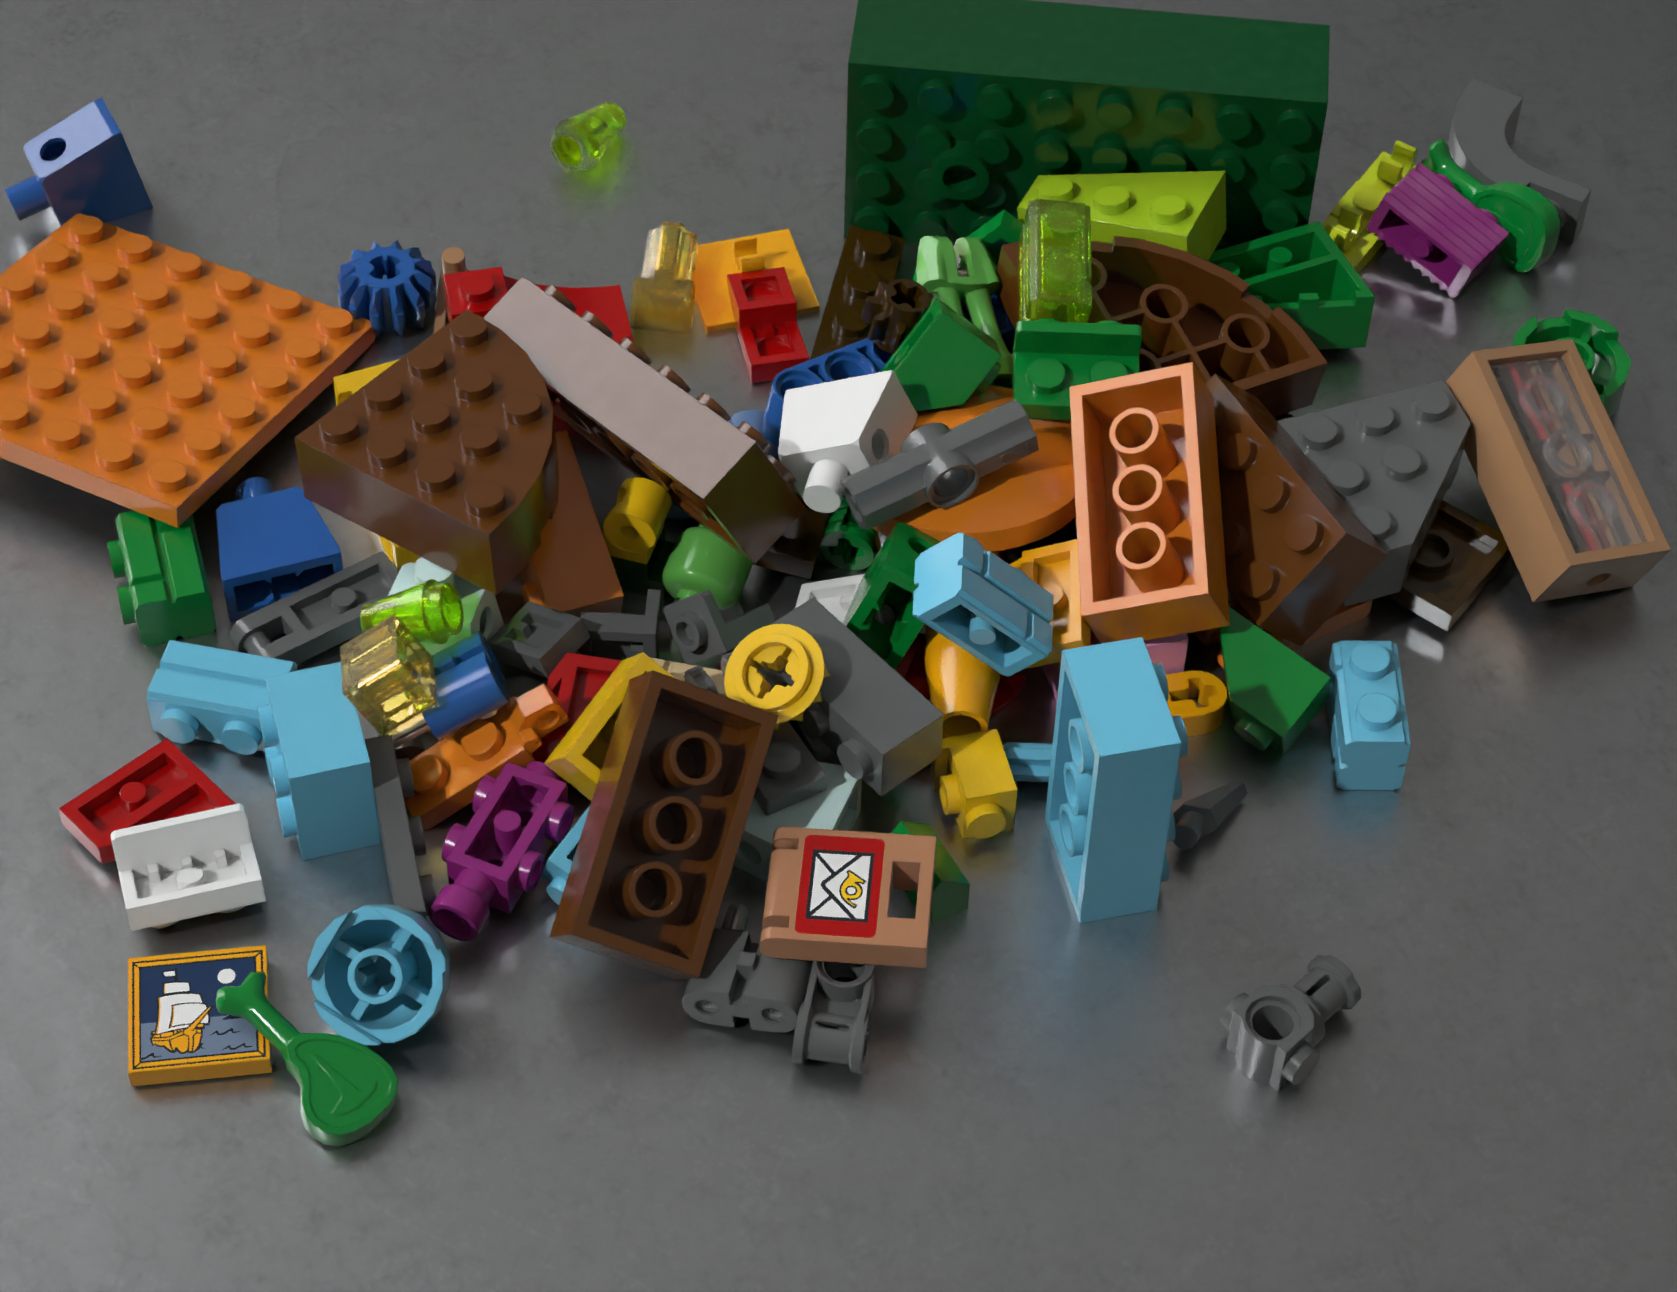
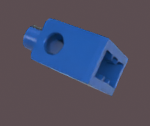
M102 97L26 142L23 150L35 176L4 189L19 221L47 208H51L60 226L79 213L97 217L101 221L108 223L153 208L123 135Z
M262 477L249 478L237 487L235 492L237 501L224 503L216 510L220 572L230 622L240 620L259 609L343 570L342 555L338 543L312 501L304 497V492L301 488L292 487L274 492L269 480Z

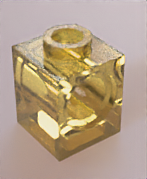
M395 614L340 646L342 693L381 736L437 704L433 657Z

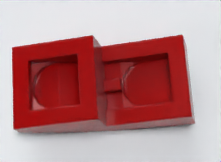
M780 267L727 274V285L733 316L751 384L773 381L776 374L808 361L809 355L797 324V302L785 268Z

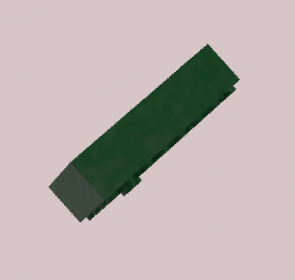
M858 0L848 60L844 238L846 239L849 226L853 225L904 238L905 244L918 245L920 239L924 236H935L938 234L940 237H948L954 246L957 239L968 237L1004 209L1018 219L1017 207L1038 175L1226 171L1227 230L1214 251L1307 225L1309 223L1328 106L1330 25L1031 0Z

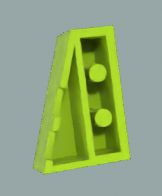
M1226 171L1038 175L1017 207L1018 220L1039 237L1079 234V241L1113 243L1114 236L1138 238L1183 250L1209 261L1227 230Z

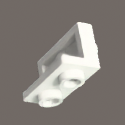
M238 803L115 830L111 833L112 846L131 931L149 927L164 928L180 920L216 912H235L247 905L266 901L263 882L252 844L248 818L243 804Z

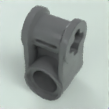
M813 961L805 1001L800 1005L792 1048L793 1064L804 1065L807 1059L848 1065L850 1073L862 1074L868 1050L871 1014L874 1004L875 965ZM849 977L855 980L851 982H838L833 979Z

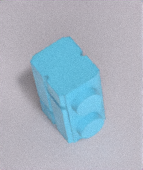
M958 532L920 553V556L915 560L914 584L918 588L913 594L912 616L1001 675L1007 677L1046 658L1052 651L1053 626L1049 622L1053 619V594L1028 578L1022 570L1012 567L992 552L983 549L982 544L977 539Z
M169 640L160 660V669H156L147 690L146 700L153 732L161 733L164 737L176 743L185 744L196 739L223 744L227 749L242 755H250L256 751L264 752V748L276 746V744L265 746L257 712V706L269 704L265 677L297 671L296 662Z
M1342 640L1333 643L1329 660L1330 668L1327 670V675L1331 677L1330 697L1326 700L1332 755L1335 759L1336 787L1342 790L1394 791V789L1401 788L1411 741L1397 644L1391 641Z

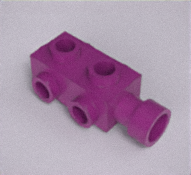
M507 762L497 778L490 775L484 776L474 794L472 809L475 814L469 824L464 826L456 823L449 830L442 848V860L447 863L449 885L441 889L428 912L431 922L445 935L460 941L474 940L490 915L488 906L510 914L523 891L531 892L538 884L544 868V857L554 841L562 842L568 834L574 817V806L568 803L567 783L563 782L558 774L542 762H529L525 768Z

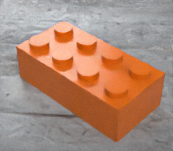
M1193 362L1069 387L1081 617L1101 643L1143 637L1145 641L1230 626L1214 397Z

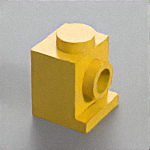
M993 729L942 738L941 757L932 762L931 783L934 790H939L945 815L955 814L962 838L974 837L983 839L992 837L1000 832L1014 830L1017 787L998 730Z

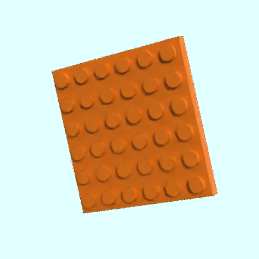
M82 213L75 214L0 274V458L178 528L333 382V377L342 374L375 342L374 329L370 325V320L364 318L354 320L351 313L345 309L335 308L310 299L296 291L284 289L251 277L245 272L232 270L205 260L194 253L178 250L154 241L145 235L136 234L108 224L97 217Z

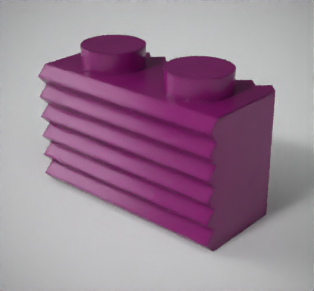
M1421 162L1409 174H1406L1390 192L1386 193L1367 225L1369 233H1376L1378 240H1385L1387 247H1393L1396 254H1402L1404 261H1411L1413 268L1420 269L1422 276H1429L1431 283H1438L1440 290H1447L1449 297H1457L1494 260L1510 235L1508 231L1500 226L1499 221L1490 211L1476 207L1455 190L1454 185L1446 176L1433 173Z

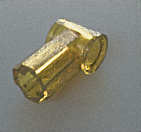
M662 222L660 227L648 232L641 277L635 276L632 287L630 324L632 329L691 333L695 306V282L693 277L696 270L698 234L687 230L683 223Z

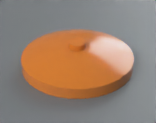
M989 386L981 395L973 392L964 405L917 411V420L911 432L929 423H943L952 429L1012 401V389ZM1029 419L1037 435L1038 451L980 477L975 491L958 505L949 508H937L931 505L930 502H927L874 527V529L888 537L896 523H906L940 542L960 532L977 539L982 544L983 549L990 552L1020 547L1051 535L1076 517L1071 420Z

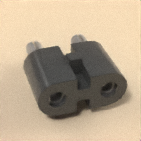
M732 904L727 909L722 927L713 930L700 977L688 980L682 998V1006L685 1012L692 1018L707 1024L735 1027L737 1018L742 1017L749 1018L752 1030L776 1033L789 1032L796 1027L800 1005L805 1001L813 961L778 959L763 955L760 951V943L751 942L750 932L745 931L750 918V911L741 904H739V907L737 904Z

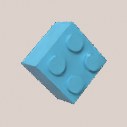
M344 661L265 677L269 704L257 706V712L265 746L276 744V746L264 748L271 785L275 787L277 797L287 795L276 798L284 838L297 836L302 861L381 844L370 760Z

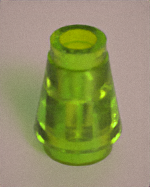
M604 102L601 105L560 121L556 125L550 140L551 151L556 161L570 171L594 168L620 132L625 128L626 116L623 110L613 102Z
M434 579L379 599L374 603L365 604L360 613L363 634L371 643L381 641L444 644L450 636L458 635L461 632L464 621L463 606L456 588L450 583L440 584Z

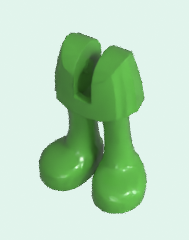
M922 237L918 244L917 282L925 287L928 293L934 295L932 303L938 298L961 316H963L962 308H966L971 323L996 341L1002 355L997 361L1001 364V368L990 386L1012 389V354L1008 351L1003 341L991 302V296L999 290L1001 280L981 238L962 237L957 239L953 246L948 237Z

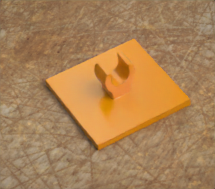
M789 228L678 249L680 261L707 333L736 328L727 285V274L784 267L797 302V316L820 312V305Z

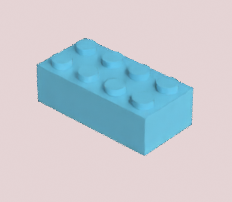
M1143 637L1062 650L1045 821L1079 924L1157 910L1161 882L1168 881L1169 879L1166 845L1167 842L1174 841L1175 821L1172 805L1173 800L1180 799L1182 794L1178 764L1179 758L1185 757L1188 754V737L1182 717L1180 715L1172 716L1167 705L1169 692L1165 670L1160 662L1152 664Z

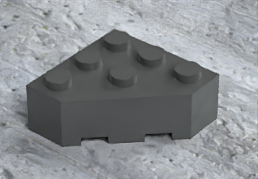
M1444 379L1277 421L1388 554L1341 604L1342 607L1400 592L1409 574L1410 566L1419 548L1422 547L1437 516L1447 489H1450L1458 472L1471 423Z

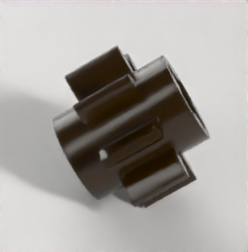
M896 279L889 284L880 282L875 296H867L861 315L862 321L872 324L868 339L874 341L883 351L894 354L929 309L934 295L928 293L925 287L918 282L909 279Z

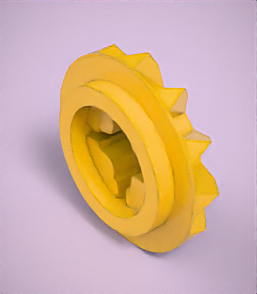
M772 624L759 628L746 636L736 646L728 660L724 676L726 696L777 715L778 718L774 728L776 730L780 724L790 720L803 721V712L813 702H822L820 689L824 678L830 676L824 662V650L808 632L797 626ZM786 665L785 671L792 677L791 680L794 684L792 687L789 685L786 687L775 685L770 691L772 685L759 671L760 667L768 671L770 669L781 671Z

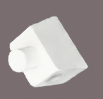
M893 370L788 389L784 396L778 447L780 462L795 477L796 482L794 486L808 507L821 513L834 512L839 508L843 497L840 480L900 453V448L904 440L910 435L918 414Z

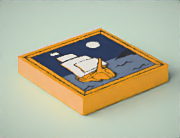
M266 945L128 958V1075L131 1087L272 1073V1044L249 1021L239 1016L220 1014L216 1007V995L220 988L223 986H239L250 972L262 971L266 974L265 994L270 1002L269 958Z

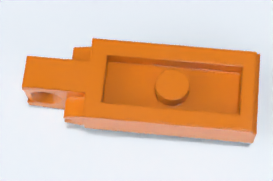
M545 684L519 697L513 696L509 698L510 703L498 709L497 713L487 719H478L455 731L409 761L415 797L404 798V801L411 816L420 815L423 830L431 829L473 802L475 791L484 776L490 775L497 778L507 762L525 768L529 762L536 761L532 753L542 745L540 739L569 721L561 702Z

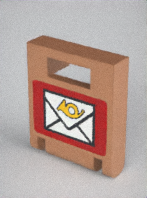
M780 827L774 831L772 841L773 852L770 857L762 922L763 930L760 938V951L763 955L778 959L926 968L936 862V836ZM892 872L893 890L917 891L918 889L915 919L888 917Z

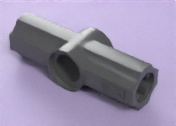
M1018 401L1005 403L952 429L943 423L922 425L911 432L904 440L900 453L840 480L843 495L847 500L853 517L862 530L874 528L927 502H930L931 505L937 508H949L966 500L975 491L980 477L1038 451L1037 435L1031 426L1027 413Z

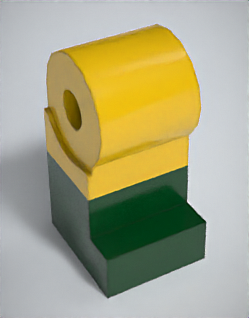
M633 477L621 483L616 505L605 518L603 534L622 590L647 596L648 589L661 590V600H665L668 593L662 584V574L675 543L665 541L664 522L670 511L672 500L670 494L661 485L646 478Z

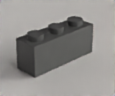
M814 597L772 623L797 626L808 632L823 648L824 662L830 676L824 678L820 689L822 702H813L803 712V721H797V723L806 735L812 739L819 738L838 756L840 763L849 775L858 780L863 779L882 796L941 757L944 714ZM786 665L781 671L773 669L768 671L760 667L759 671L772 685L770 691L775 685H782L783 687L789 685L792 687L794 684L791 680L792 677L785 671Z

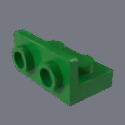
M1051 318L1018 321L1016 323L1012 354V401H1018L1029 419L1071 420L1069 387L1139 373L1142 327L1140 325L1121 324L1116 321L1077 323L1060 322Z

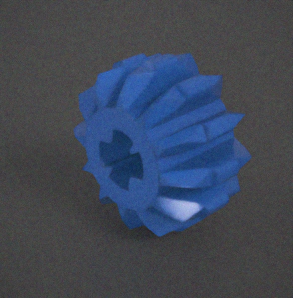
M398 240L389 247H380L373 241L370 251L352 250L351 260L340 265V273L338 275L339 306L350 312L354 320L360 318L370 320V325L374 329L376 337H379L385 330H394L402 336L405 326L423 327L424 317L435 312L437 301L436 273L432 269L431 261L424 260V257H422L419 247L403 250Z

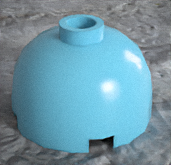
M393 904L365 905L335 918L317 937L307 963L308 979L312 978V991L316 997V1001L313 1003L319 1016L338 1035L362 1045L395 1043L421 1031L440 1011L451 983L450 955L440 933L422 915Z

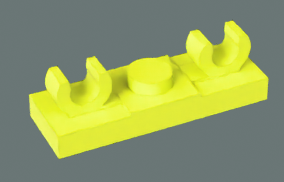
M1398 140L1394 143L1392 155L1382 151L1321 224L1358 274L1385 243V240H1378L1376 233H1369L1367 225L1386 193L1390 192L1406 174H1409L1416 167L1415 162L1418 149Z

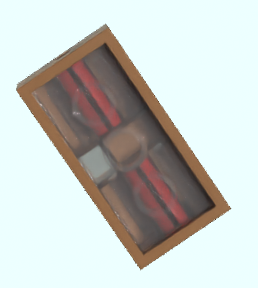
M1573 339L1472 351L1447 379V386L1471 423L1464 450L1533 603L1633 587L1671 551Z

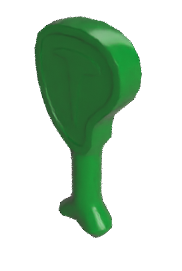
M1440 139L1430 144L1428 158L1423 159L1421 163L1433 173L1446 176L1452 182L1457 192L1479 209L1490 211L1497 218L1500 226L1510 233L1498 252L1502 260L1510 268L1518 272H1529L1549 260L1555 251L1560 234L1558 212L1549 199L1536 190L1516 182L1508 181L1485 185L1456 164L1445 140Z
M250 972L241 985L223 986L217 991L216 1007L220 1014L239 1016L249 1021L282 1053L287 1070L300 1085V1115L305 1129L313 1138L324 1145L339 1147L351 1144L369 1135L387 1118L397 1100L398 1078L392 1067L381 1056L368 1047L340 1035L300 1032L268 1001L265 994V972Z

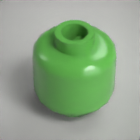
M699 524V527H690L680 532L677 536L663 570L662 584L667 593L675 599L674 602L709 590L712 592L720 610L739 601L753 562Z

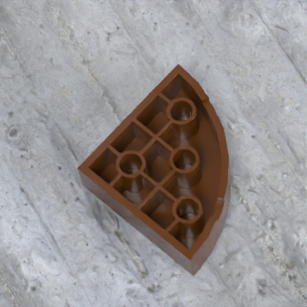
M1079 234L1047 235L1005 244L1001 247L996 270L1001 280V286L995 295L1015 330L1018 321H1034L1041 318H1051L1060 322L1098 323L1101 321H1116L1121 324L1140 325L1142 327V343L1139 354V373L1193 362L1205 384L1214 374H1217L1256 396L1273 417L1313 404L1328 362L1302 327L1279 306L1273 311L1264 302L1248 292L1250 284L1232 272L1183 250L1143 239L1114 236L1113 243L1079 241Z
M465 310L294 438L303 492L306 499L495 595L527 566L541 544L540 533L545 527L547 520L553 519L558 504V452L553 409L545 381L528 354L500 328L469 310Z

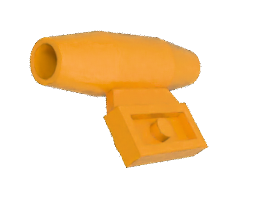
M1077 539L1022 551V557L1010 565L1022 570L1028 578L1053 594V619L1049 622L1053 626L1052 651L1046 658L1030 665L1028 668L1061 662L1062 650L1090 646L1091 629L1081 617ZM999 551L992 552L1000 558ZM926 625L925 669L931 703L944 714L942 737L947 738L987 731L1001 674Z

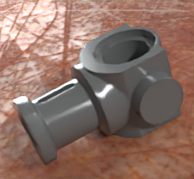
M1317 955L1307 966L1308 973L1293 986L1285 984L1260 986L1250 996L1247 993L1239 994L1225 1008L1220 1017L1219 1025L1229 1032L1226 1049L1235 1056L1237 1067L1246 1077L1255 1082L1270 1084L1279 1091L1288 1082H1291L1293 1085L1301 1083L1313 1071L1320 1058V1052L1314 1046L1326 1034L1325 1022L1340 1009H1352L1361 999L1360 986L1356 982L1351 970L1342 961L1331 955ZM1263 1037L1274 1038L1275 1040H1269Z

